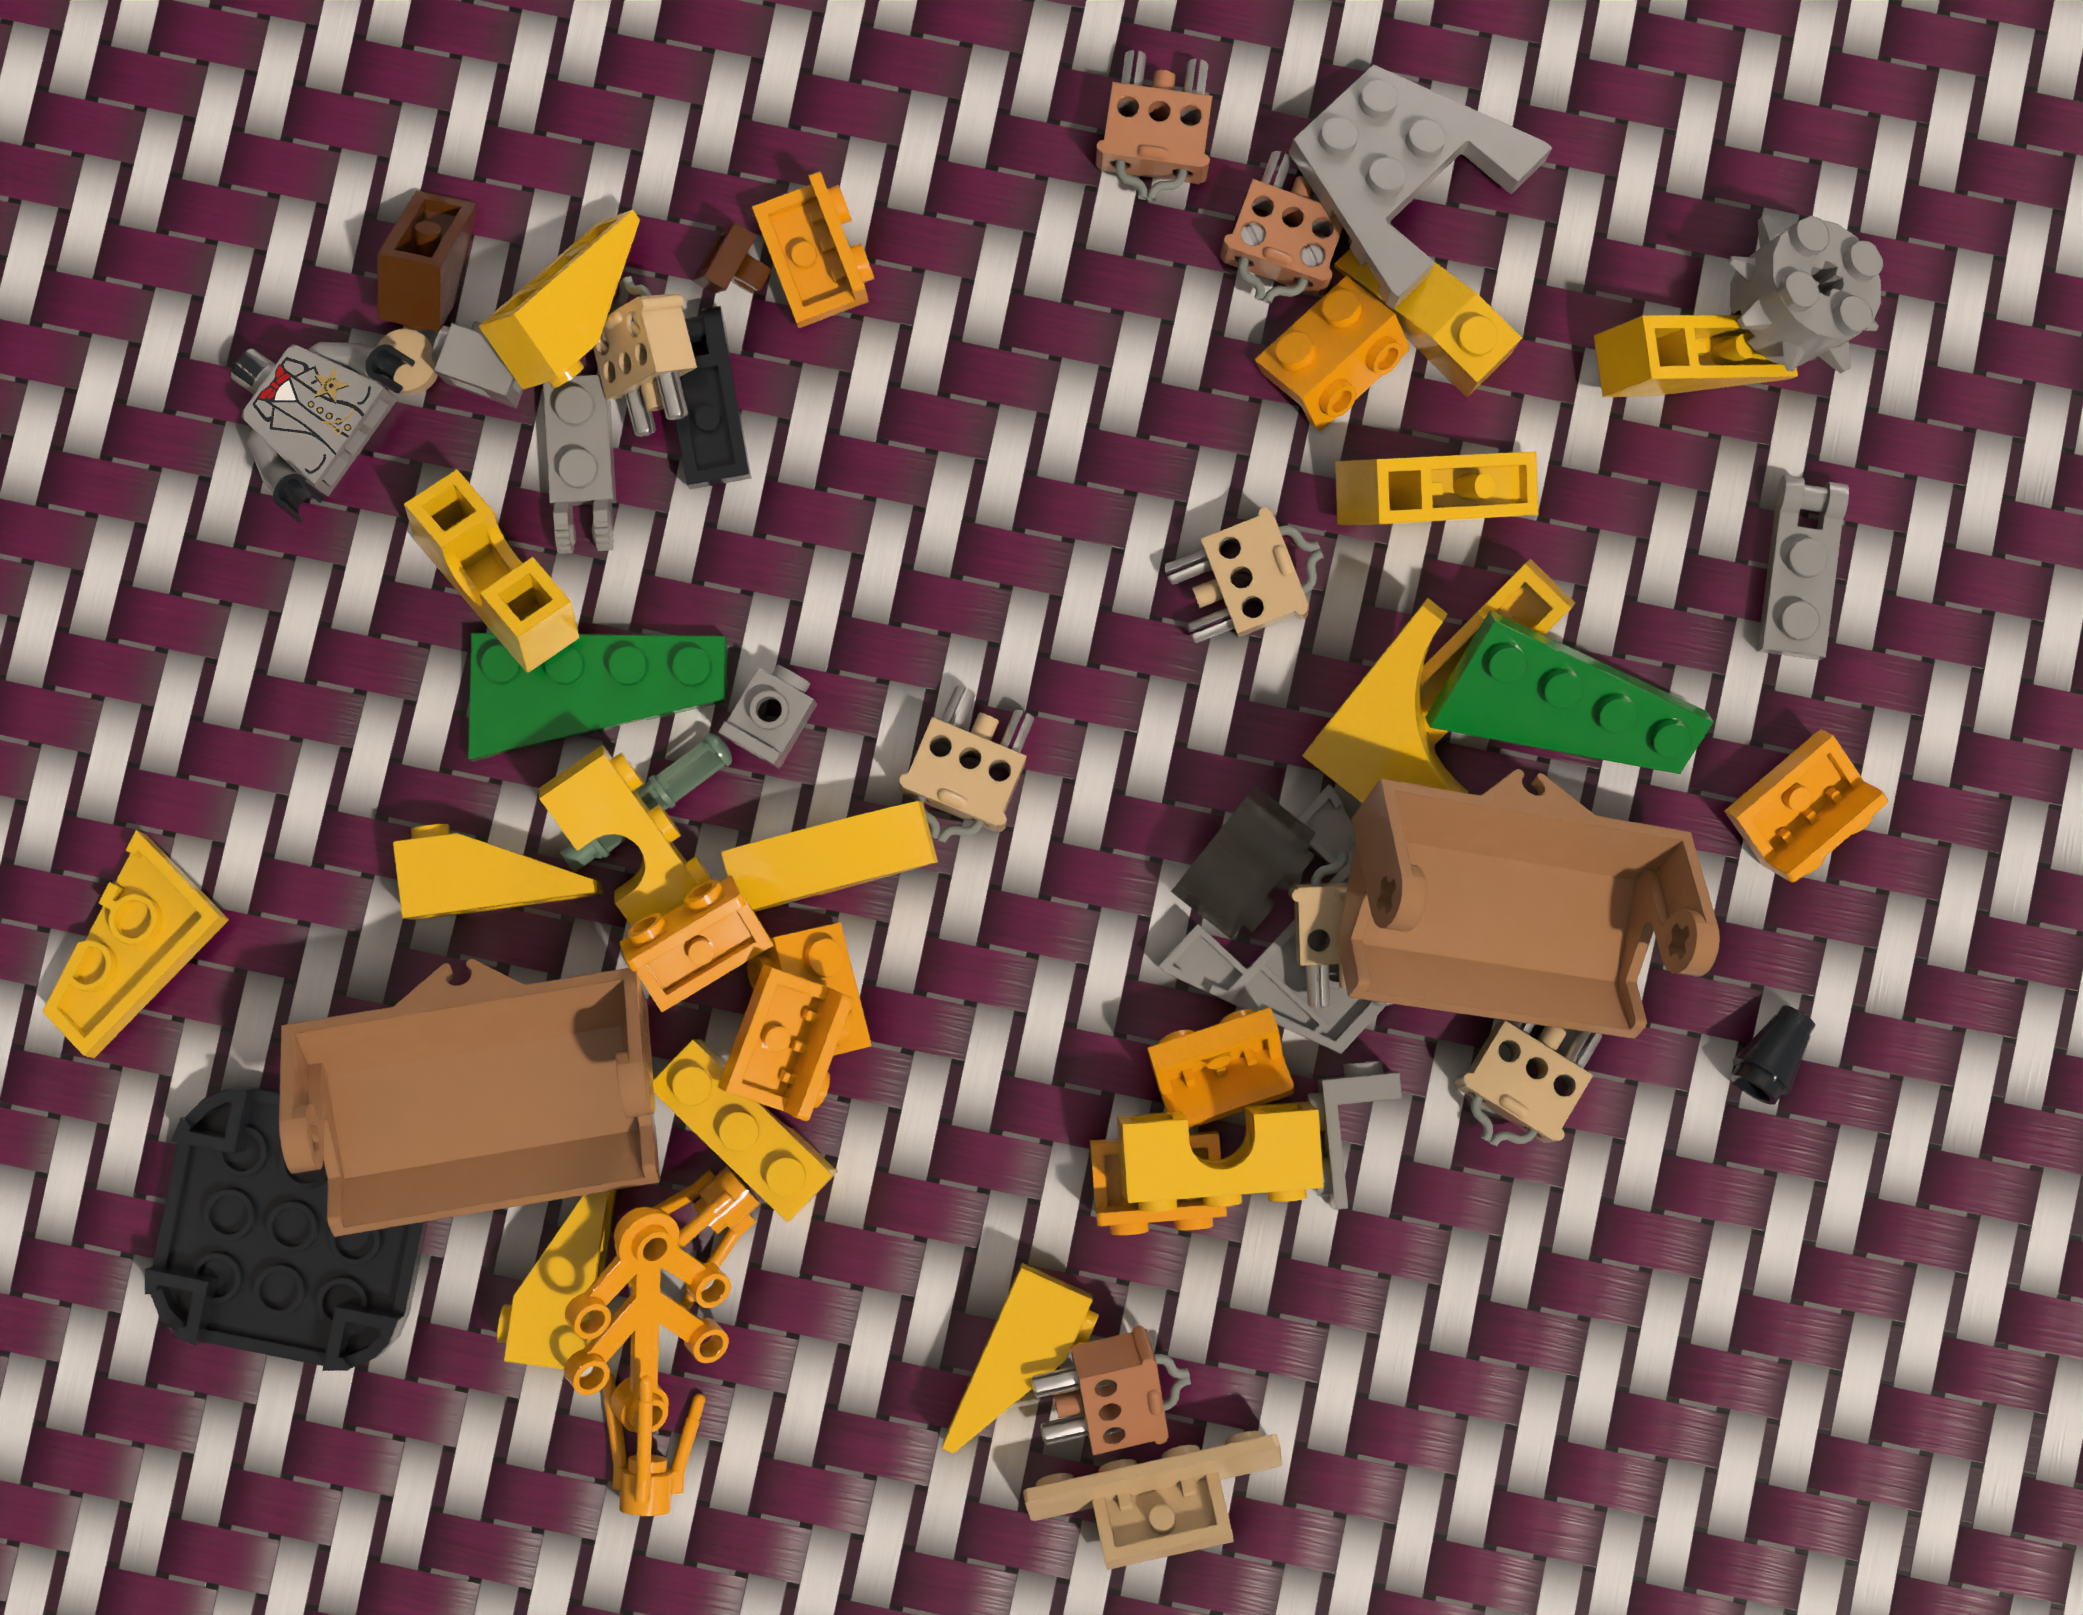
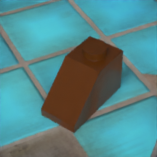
M415 191L378 252L377 319L399 323L413 330L428 329L440 331L458 299L477 215V203Z

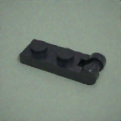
M722 307L702 309L701 316L685 318L690 342L707 340L709 354L695 356L697 368L679 377L688 414L681 419H675L686 483L689 489L752 479Z

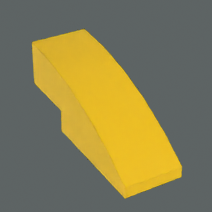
M1531 559L1423 666L1420 686L1421 710L1424 725L1432 746L1448 731L1429 728L1425 716L1490 610L1545 635L1574 606L1575 602Z
M914 801L836 820L721 852L727 877L732 875L754 912L811 896L824 895L938 863L922 801Z

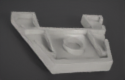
M1373 64L1293 139L1289 154L1328 215L1337 216L1352 240L1350 245L1351 251L1361 266L1366 264L1369 266L1381 285L1378 293L1385 304L1394 310L1430 274L1435 262L1389 222L1460 154L1467 157L1508 193L1512 194L1546 161L1552 147L1543 140Z
M1329 784L1288 827L1327 865L1333 864L1337 860L1338 852L1354 851L1356 841L1353 824L1343 807V802L1337 791ZM1348 859L1343 868L1336 872L1335 876L1328 883L1348 882L1351 869ZM1295 918L1247 969L1199 924L1158 965L1164 973L1239 1008L1252 1009L1256 1012L1271 1007L1278 1026L1339 1054H1342L1386 1006L1384 1002H1382V1006H1377L1371 1000L1348 997L1347 990L1339 988V967L1336 964L1329 965L1330 1005L1324 1008L1320 1007L1319 965H1316L1317 1008L1309 1007L1307 1005L1306 965L1300 966L1296 962ZM1318 929L1310 933L1308 937L1310 947H1319L1323 944L1326 937L1324 930Z

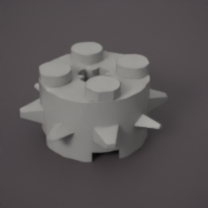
M1768 214L1758 219L1760 248L1749 257L1731 256L1729 259V264L1736 269L1730 283V307L1733 314L1739 310L1741 311L1742 315L1737 320L1741 329H1748L1754 335L1747 342L1754 350L1770 361L1785 365L1787 371H1794L1797 366L1820 358L1840 374L1851 368L1849 340L1864 330L1877 331L1879 327L1874 319L1881 304V280L1879 273L1883 268V259L1876 246L1869 241H1860L1858 237L1837 223L1825 221L1815 216H1809L1800 220L1788 229Z

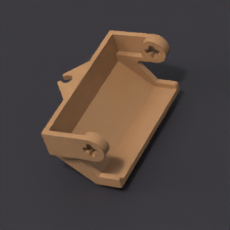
M1520 769L1513 771L1481 796L1380 779L1352 817L1356 841L1337 943L1348 997L1635 1039L1647 1024L1637 986V979L1653 932H1655L1662 961L1666 969L1671 973L1699 977L1709 972L1713 966L1719 950V928L1691 832L1596 816L1542 773H1539L1531 783L1538 795H1533L1524 788L1522 784L1524 772Z
M470 959L466 962V966L471 978L462 985L453 986L449 984L454 974L450 964L445 963L394 1007L281 1025L279 1134L283 1157L291 1174L320 1170L324 1161L328 1178L327 1220L333 1236L337 1237L659 1183L648 1006L638 972H632L630 968L524 985L474 959Z

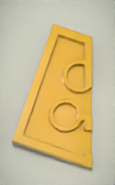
M138 830L135 831L126 848L130 855L115 884L108 883L98 902L103 907L86 940L77 943L42 1011L83 1056L95 1058L229 921L219 908L150 837Z

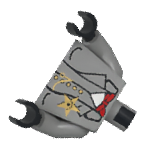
M318 342L311 346L309 350L293 344L287 348L277 364L255 349H249L238 359L233 367L231 379L254 395L244 408L241 416L252 427L247 441L263 482L273 492L275 504L296 522L301 523L304 520L299 515V507L304 500L313 497L321 503L325 498L323 494L326 496L331 494L396 403L397 399L384 387L394 393H400L403 386L394 381L395 372L400 366L405 364L413 367L415 361L391 345L383 344L375 348L362 343Z

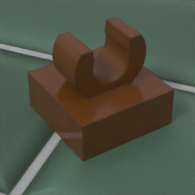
M734 222L722 227L692 281L712 294L726 291L730 282L752 294L754 290L760 292L772 269L759 260L747 255L757 235Z

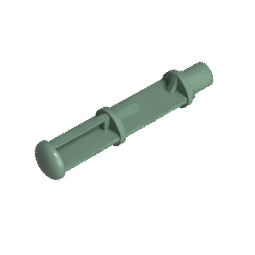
M707 734L704 736L705 740L656 776L653 774L649 777V781L636 790V792L649 810L658 804L664 810L669 807L672 809L676 806L675 802L725 765L728 767L732 763V754L727 744L717 735ZM615 834L604 835L596 838L578 851L570 844L560 854L570 868L577 872L594 858L608 857L610 855L609 852L625 841L627 837Z

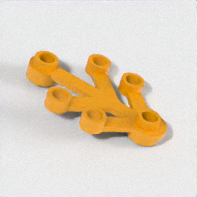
M650 1207L635 1208L621 1218L614 1232L617 1256L587 1291L574 1297L565 1310V1320L577 1336L582 1339H592L584 1349L574 1353L567 1360L564 1367L565 1378L575 1391L581 1395L595 1394L606 1385L610 1376V1370L606 1363L631 1335L630 1377L620 1383L614 1390L611 1397V1409L623 1426L637 1433L640 1379L644 1375H649L653 1380L652 1432L658 1430L668 1417L669 1400L666 1393L658 1385L659 1324L683 1339L686 1348L701 1363H711L718 1360L726 1352L729 1344L728 1335L715 1320L711 1318L700 1319L660 1290L661 1268L686 1283L687 1292L701 1307L713 1308L720 1305L728 1297L731 1290L729 1278L716 1264L709 1262L701 1263L679 1247L680 1232L675 1220L667 1212ZM632 1279V1294L611 1317L607 1305ZM714 1280L713 1284L708 1289L702 1291V1289L708 1282ZM595 1310L589 1319L581 1322L585 1314ZM712 1335L706 1344L700 1346L704 1339ZM593 1367L589 1374L581 1377L586 1369Z

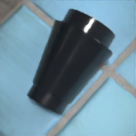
M1783 1005L1777 1015H1774L1733 1059V1064L1736 1068L1730 1076L1731 1081L1747 1095L1770 1105H1775L1781 1095H1789L1811 1038L1810 1035L1816 1026L1814 1021L1803 1012Z

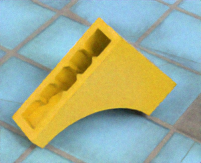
M1429 598L1426 599L1302 755L1362 804L1380 779L1468 793L1449 773L1437 756L1423 721L1420 686L1424 660L1436 631L1448 614Z

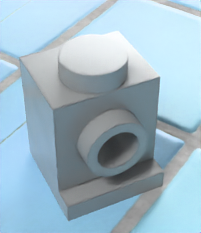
M474 321L471 330L453 323L450 327L443 326L436 337L432 350V361L437 363L434 371L448 385L517 409L523 389L478 327L482 322Z
M781 665L776 666L772 675L758 667L727 722H724L720 728L719 733L727 740L780 769L817 706L816 701L805 694L811 683ZM769 699L777 700L782 707L781 715L773 722L762 721L758 714L760 705Z

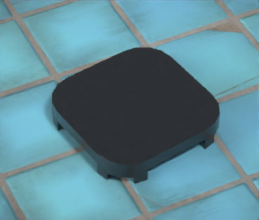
M234 1087L224 1089L202 1099L186 1117L180 1118L171 1141L178 1142L157 1247L153 1266L145 1269V1294L151 1295L159 1317L174 1331L172 1336L193 1345L204 1342L323 1366L322 1371H348L383 1354L400 1337L410 1314L428 1221L334 1237L327 1220L328 1178L324 1161L320 1170L291 1174L286 1166L279 1134L280 1091L263 1087Z

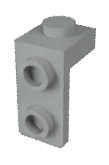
M1382 1060L1343 1064L1344 1076L1316 1079L1318 1093L1307 1094V1102L1309 1101L1319 1109V1123L1324 1157H1322L1324 1188H1316L1318 1197L1328 1196L1329 1205L1334 1210L1348 1209L1338 1105L1402 1099L1400 1073L1393 1071L1383 1072Z

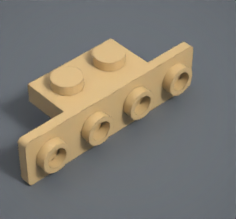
M1247 1431L1229 1437L1225 1441V1445L1200 1450L1196 1445L1178 1446L1164 1452L1162 1459L1137 1464L1133 1459L1115 1460L1101 1466L1099 1473L1074 1478L1069 1473L1052 1474L1039 1479L1036 1482V1487L1023 1490L1025 1505L1031 1521L1094 1508L1107 1570L1234 1542L1220 1480L1280 1467L1282 1465L1281 1448L1277 1434L1263 1436L1259 1431Z

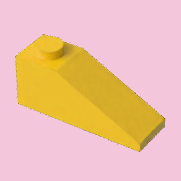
M633 209L597 222L478 326L523 390L546 382L552 388L559 387L574 378L584 368L580 359L600 340L640 222Z
M1351 249L1334 264V268L1343 277L1347 275L1396 314L1406 339L1466 398L1512 354L1522 339L1475 291L1436 262L1430 274L1394 310L1385 304L1378 293L1381 285L1367 264L1361 266Z
M1741 315L1640 316L1594 335L1603 397H1648L1789 380L1798 377L1797 367L1794 371H1787L1785 365L1770 361L1750 346L1747 341L1752 339L1754 335L1748 329H1741L1737 321Z
M1536 451L1335 461L1337 525H1375L1538 515Z
M449 824L411 828L412 839L393 842L403 919L422 920L604 895L603 884L600 881L459 833L450 834Z
M616 1190L582 1196L513 1296L512 1305H503L498 1323L497 1342L506 1344L504 1361L564 1370L567 1360L577 1351L584 1349L592 1340L582 1339L577 1336L565 1320V1310L569 1302L577 1295L585 1293L605 1270ZM595 1310L585 1314L581 1322L589 1319Z
M1024 1263L1021 1264L945 1435L941 1449L954 1454L1032 1389L1031 1381L1033 1375L1054 1371L1067 1360L1071 1351L1070 1346L1088 1342L1099 1314L1089 1310L1093 1301L1092 1294Z

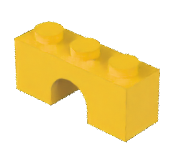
M457 469L404 503L416 543L526 673H529L579 639L571 600L533 557L524 563L520 561L502 535L495 512Z
M601 745L539 788V799L577 851L596 838L609 834L627 837L640 848L643 859L638 872L630 880L613 891L616 906L630 925L633 926L642 918L654 913H660L664 916L684 904L685 896L693 888L713 878L697 856L687 862L674 845L673 841L679 838L681 834L661 805L658 804L649 810L636 792V789L642 786L644 782L627 757L621 752L612 758L604 745Z
M693 1039L653 1080L654 1094L788 1223L838 1171L793 1127L790 1128L781 1122L763 1104L718 1088L726 1062L702 1039Z
M1309 1101L1245 1106V1138L1235 1153L1221 1160H1207L1193 1153L1189 1140L1188 1119L1181 1111L1117 1116L1122 1195L1127 1203H1138V1210L1142 1212L1177 1209V1199L1203 1197V1205L1208 1207L1239 1205L1242 1203V1194L1267 1192L1268 1200L1273 1202H1290L1306 1199V1189L1324 1188L1319 1109Z

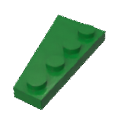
M1491 610L1425 716L1429 728L1681 774L1714 723L1708 711Z
M471 633L468 760L478 761L495 757L496 754L546 745L552 741L586 733H597L613 729V727L645 719L652 720L724 703L727 701L728 639L725 636L579 634V639L529 673H526L493 633Z

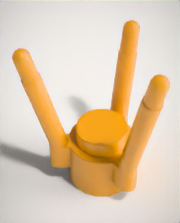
M728 1166L722 1169L716 1176L711 1170H708L694 1184L652 1207L653 1209H660L670 1214L701 1196L693 1205L698 1215L679 1231L678 1246L681 1248L685 1247L708 1225L717 1234L728 1226L729 1229L706 1261V1263L716 1264L719 1268L739 1238L756 1223V1220L750 1213L761 1204L751 1190ZM632 1279L628 1282V1285H629L631 1288H632ZM709 1282L704 1286V1288L702 1289V1291L705 1290V1288L707 1287V1285L709 1284ZM688 1292L685 1293L680 1301V1305L688 1310L695 1303V1300Z
M610 1372L609 1380L603 1387L613 1460L612 1489L620 1491L619 1510L626 1514L638 1516L668 1514L671 1512L672 1494L684 1492L685 1469L699 1427L700 1417L705 1404V1396L701 1393L694 1395L671 1468H667L668 1459L666 1457L651 1454L653 1380L649 1375L641 1377L638 1399L637 1455L629 1456L627 1462L622 1423L611 1409V1397L616 1389L614 1375Z

